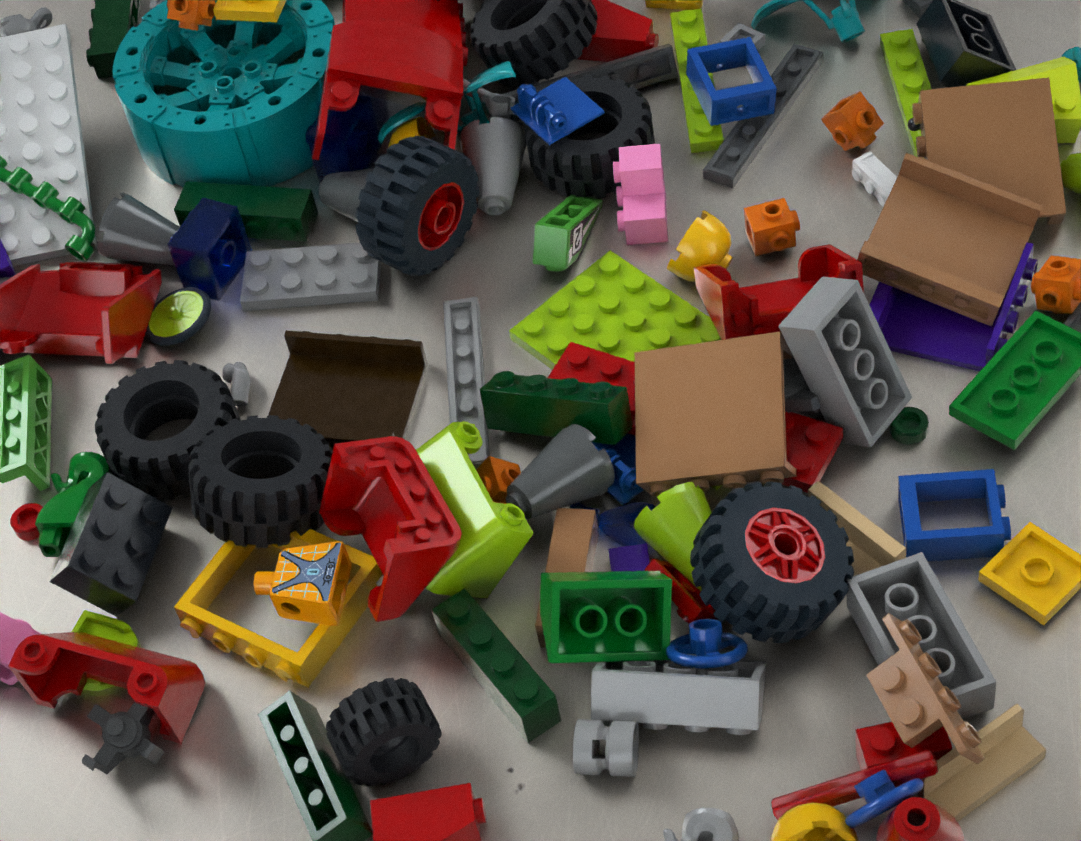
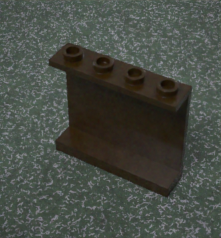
M285 331L284 338L290 356L268 415L279 416L283 420L292 418L298 420L302 426L308 424L317 431V434L320 433L328 441L332 449L336 443L388 436L405 439L428 366L422 341L387 339L374 336L362 337L312 333L309 331Z

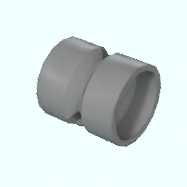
M577 720L573 739V767L575 774L600 775L603 769H607L611 776H636L639 758V728L637 722L613 721L609 727H605L601 720ZM600 740H606L605 755H599Z

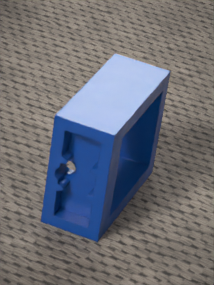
M751 37L687 49L686 75L710 126L774 114L777 88ZM746 66L754 83L716 91L708 73Z
M994 469L898 476V503L906 557L922 552L928 562L994 557L1004 547V541L1011 540L1009 516L1002 517L1001 508L1006 506L1005 489L1003 484L997 485ZM986 499L990 526L926 531L921 529L918 502Z

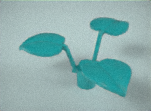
M771 0L757 10L751 23L752 28L755 29L760 21L773 12L794 2L803 1L827 24L829 30L835 28L842 43L853 40L865 32L859 18L860 15L856 9L855 0H849V3L846 0H839L841 6L831 11L833 16L831 19L812 0Z
M510 61L486 69L475 75L473 79L467 80L471 84L463 90V96H465L471 111L460 118L463 124L461 126L458 124L457 133L459 136L463 128L472 121L479 120V125L490 123L484 113L477 91L485 84L504 78L516 77ZM471 92L473 99L466 94ZM417 102L391 116L380 129L378 136L380 143H383L386 135L391 130L420 112L425 111L426 102Z

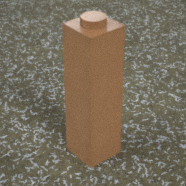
M557 508L545 573L593 572L599 537L595 510ZM539 601L535 628L540 647L546 648Z

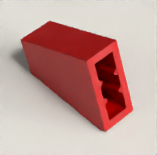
M591 0L597 11V29L595 35H592L591 43L588 47H584L582 55L577 60L609 62L658 47L659 37L657 33H654L652 19L608 0Z
M471 783L370 800L373 841H481L479 824L487 823L483 798L475 799Z

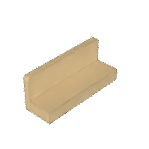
M818 481L808 489V497L810 498L813 495L822 501L819 505L826 511L831 510L838 518L836 521L838 527H844L849 538L846 546L852 547L854 562L851 566L854 569V576L906 558V548L823 483Z
M1015 704L977 732L982 741L978 747L985 757L979 764L960 755L956 747L937 760L938 773L921 779L924 787L918 792V797L925 798L942 807L958 822L1042 761L1046 756V748L1022 726L1024 709L1019 704Z

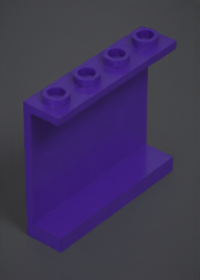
M1026 242L992 327L879 282L869 305L890 350L981 371L1009 340L1006 339L1007 334H1014L1019 317V312H1016L1018 306L1024 307L1029 288L1026 282L1027 280L1032 281L1033 275L1037 271L1038 260L1032 259L1034 244Z

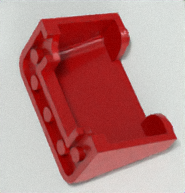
M830 244L809 248L801 254L798 260V278L739 288V283L732 280L730 273L718 264L694 267L697 291L721 340L781 332L778 326L821 277L858 280L864 292L862 262Z
M388 436L334 444L319 513L326 526L337 535L353 536L362 534L384 575L382 584L370 591L367 601L368 607L376 622L399 618L409 609L457 551L462 535L460 526L417 451L409 441L400 437Z
M83 632L29 636L20 642L8 665L9 669L36 704L55 709L58 703L57 699L64 694L73 693L81 696L88 678L126 688L134 702L153 708L155 711L153 716L160 719L161 727L159 733L162 738L180 744L183 742L205 687L203 673L191 661Z

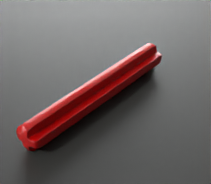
M927 749L775 797L771 801L773 814L779 820L786 811L798 805L813 802L834 807L859 799L860 796L854 786L884 769L895 787L915 778L923 779L936 775L939 771L936 757L931 750Z

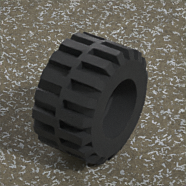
M386 678L381 682L374 681L368 683L363 688H358L352 692V695L338 703L339 707L331 712L329 716L331 720L326 723L327 738L346 777L349 780H353L354 784L385 785L406 777L409 773L419 769L424 762L432 757V752L438 748L440 744L439 738L442 736L440 725L418 685L414 682L409 683L408 679L404 678L397 680Z

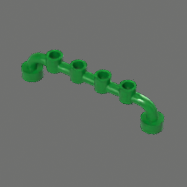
M0 156L1 182L5 183L17 194L26 195L43 209L52 210L69 224H76L82 229L81 236L72 235L64 247L78 260L87 262L95 252L91 244L95 239L96 229L93 221L83 213L86 209L85 206L71 196L65 202L56 198L59 195L58 190L48 182L43 181L39 187L31 184L33 180L32 175L19 166L13 172L5 169L8 163Z

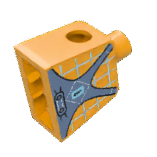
M343 541L283 549L279 553L275 571H257L255 573L253 582L255 594L270 595L278 615L282 618L338 626L352 568V563Z

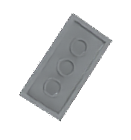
M360 242L246 252L240 304L243 311L378 301L381 261L369 256L367 251H364Z

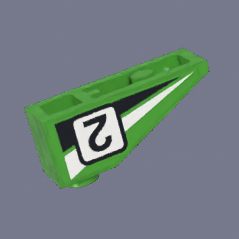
M570 195L535 223L533 264L543 265L549 271H563L575 262L601 211L603 200Z

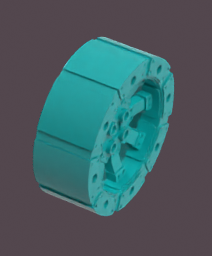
M165 0L141 17L142 22L137 27L133 26L128 31L116 52L113 63L114 86L139 153L145 164L154 174L172 185L176 184L184 187L186 181L268 187L277 185L301 174L326 156L333 144L338 142L343 136L352 116L353 108L347 111L328 109L319 160L312 159L331 33L335 25L331 12L321 0H286L277 23L216 20L214 16L211 26L199 25L198 31L179 28V21L167 19L168 8L167 0ZM256 43H265V44H267L266 46L262 44V45L256 47ZM305 50L304 57L298 59L297 63L279 66L295 51ZM165 85L187 89L186 91L169 96L155 94Z

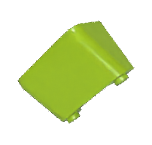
M466 421L452 422L416 449L462 532L457 551L425 589L435 594L453 596L465 588L472 597L488 598L534 533L523 511L518 506L511 503H496L491 499L468 454L478 452L483 441L475 425Z

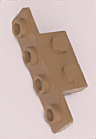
M888 613L882 620L900 650L866 674L902 741L913 748L944 726L959 754L979 764L985 759L978 747L982 743L981 738L969 722L963 721L957 710L961 708V704L955 694L947 686L943 687L938 675L941 674V670L936 661L927 652L924 653L918 644L922 640L920 633L908 619L901 621Z

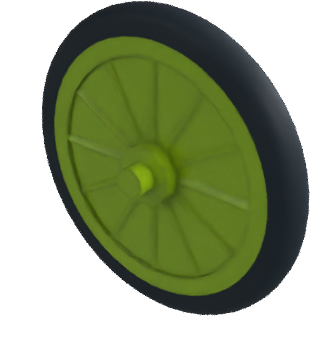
M187 287L175 290L161 298L154 306L146 330L149 340L158 345L169 346L181 343L192 337L203 327L210 315L211 301L209 296L201 289Z

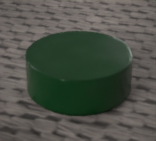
M904 407L890 424L891 436L897 442L906 445L917 444L923 441L928 434V417L918 408Z

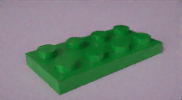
M1035 310L949 405V415L1015 450L1081 375V333Z

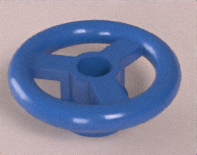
M700 619L689 624V634L680 636L670 642L666 649V654L673 663L680 666L699 669L718 668L734 664L743 659L748 652V645L741 637L722 632V623L720 621ZM728 646H732L735 648L734 650L724 654L719 653V650L724 649Z
M885 769L868 777L854 786L860 798L864 797L867 804L845 818L846 824L853 829L883 814L920 792L924 787L923 781L915 778L895 788Z

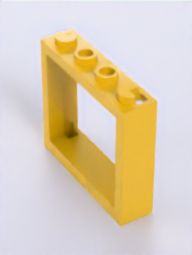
M312 529L302 536L295 530L290 533L291 540L288 545L279 547L278 544L270 545L283 550L285 548L335 542L337 540ZM231 540L225 542L176 603L174 609L181 622L180 627L190 631L193 638L203 637L211 641L216 648L224 653L232 651L242 656L250 665L256 668L264 666L274 671L285 682L291 679L309 688L368 607L367 601L370 591L377 587L376 582L379 581L383 574L373 556L344 544L351 560L352 568L349 577L351 581L347 585L339 625L318 624L298 652L207 611V608L256 545L247 544L246 547L235 545L234 541Z

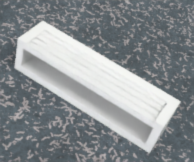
M871 151L853 160V178L857 182L860 181L865 186L866 191L869 194H873L879 204L884 206L897 176Z

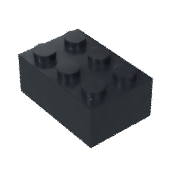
M106 472L88 489L49 582L116 617L119 616L138 599L172 507Z

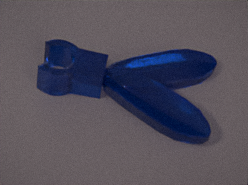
M638 502L613 508L601 514L600 509L586 507L582 503L570 505V508L595 510L600 530L625 547L646 544L630 525L634 524L635 519L646 506L652 511L655 505Z

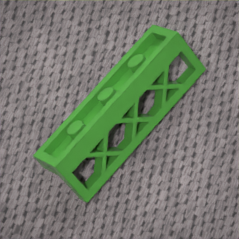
M30 355L0 365V482L3 484L25 475L42 491L50 488L52 378Z

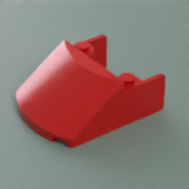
M361 19L334 25L330 39L312 159L319 160L328 109L334 111L352 109L358 100L360 85L427 97L425 118L428 124L435 129L445 131L443 145L455 150L460 105L463 96V50L435 32L401 21Z
M104 262L59 263V270L40 271V264L31 265L0 284V349H3L4 353L105 357L106 364H113L121 357L138 358L162 284L161 270L155 269L149 274H143L142 266Z

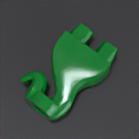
M94 452L75 454L70 460L67 481L65 483L59 474H51L53 485L59 494L46 503L39 512L35 522L40 532L38 546L44 556L59 557L88 489L106 472L112 474L104 456Z

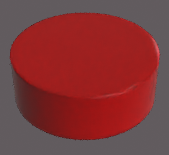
M28 503L20 506L13 512L10 518V525L18 538L27 541L39 538L40 532L35 522L43 506L37 503Z

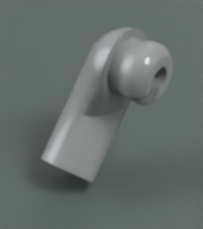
M241 362L226 364L223 367V379L227 383H232L231 396L235 406L248 405L250 376L246 366Z

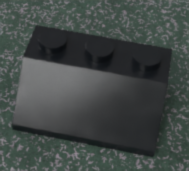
M933 0L916 23L922 36L921 40L930 55L929 59L938 74L937 78L947 88L966 86L968 83L1016 70L990 14L957 0Z

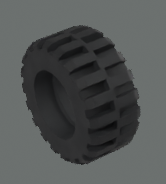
M485 0L481 5V10L476 12L470 28V41L488 69L510 61L516 77L500 79V83L516 87L522 84L534 85L542 79L548 80L554 77L556 72L565 70L569 67L571 61L577 60L582 55V50L584 47L589 46L592 41V35H595L597 11L591 0Z
M584 75V78L576 80L575 77L569 78L573 84L601 107L605 113L551 145H548L524 123L527 149L533 173L547 188L552 191L557 189L560 195L566 197L570 195L585 198L587 196H596V199L606 197L607 193L613 192L616 194V186H621V182H614L613 162L619 161V147L655 144L650 105L639 90L634 86L630 87V84L621 79L614 81L611 76L602 75L601 78H594L593 75ZM588 133L607 134L593 140H572Z
M174 360L173 364H167L166 361L155 362L153 367L146 369L143 366L136 369V374L131 377L126 375L119 380V386L116 389H110L105 396L106 403H101L97 412L98 418L95 422V433L97 435V442L114 476L154 498L160 496L162 500H175L177 495H183L184 498L190 496L189 457L197 442L204 435L208 436L210 430L220 425L223 427L230 420L238 419L241 421L227 384L213 370H207L205 366L194 362L188 365V362L184 360ZM178 419L194 420L184 431L171 438L158 441L145 440L152 431L167 422Z
M258 415L247 416L246 420H230L223 427L218 425L210 430L208 436L204 435L197 442L189 457L190 498L194 517L210 534L214 533L218 539L224 542L234 541L237 546L246 547L247 544L256 545L257 548H268L270 544H278V547L288 545L291 540L290 533L295 530L302 536L308 530L316 531L324 524L319 511L333 449L320 433L317 434L313 427L308 424L302 426L298 420L292 418L283 420L279 416L268 415V418H258Z

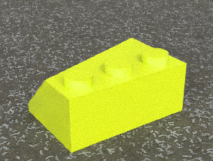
M1065 56L966 84V86L1049 77L1057 143L1076 142L1081 129V94L1076 62Z

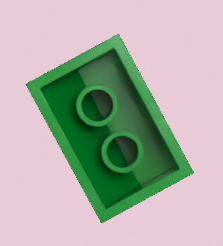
M660 571L541 573L540 616L548 662L579 663L670 660L667 657L666 649L670 645L672 579Z

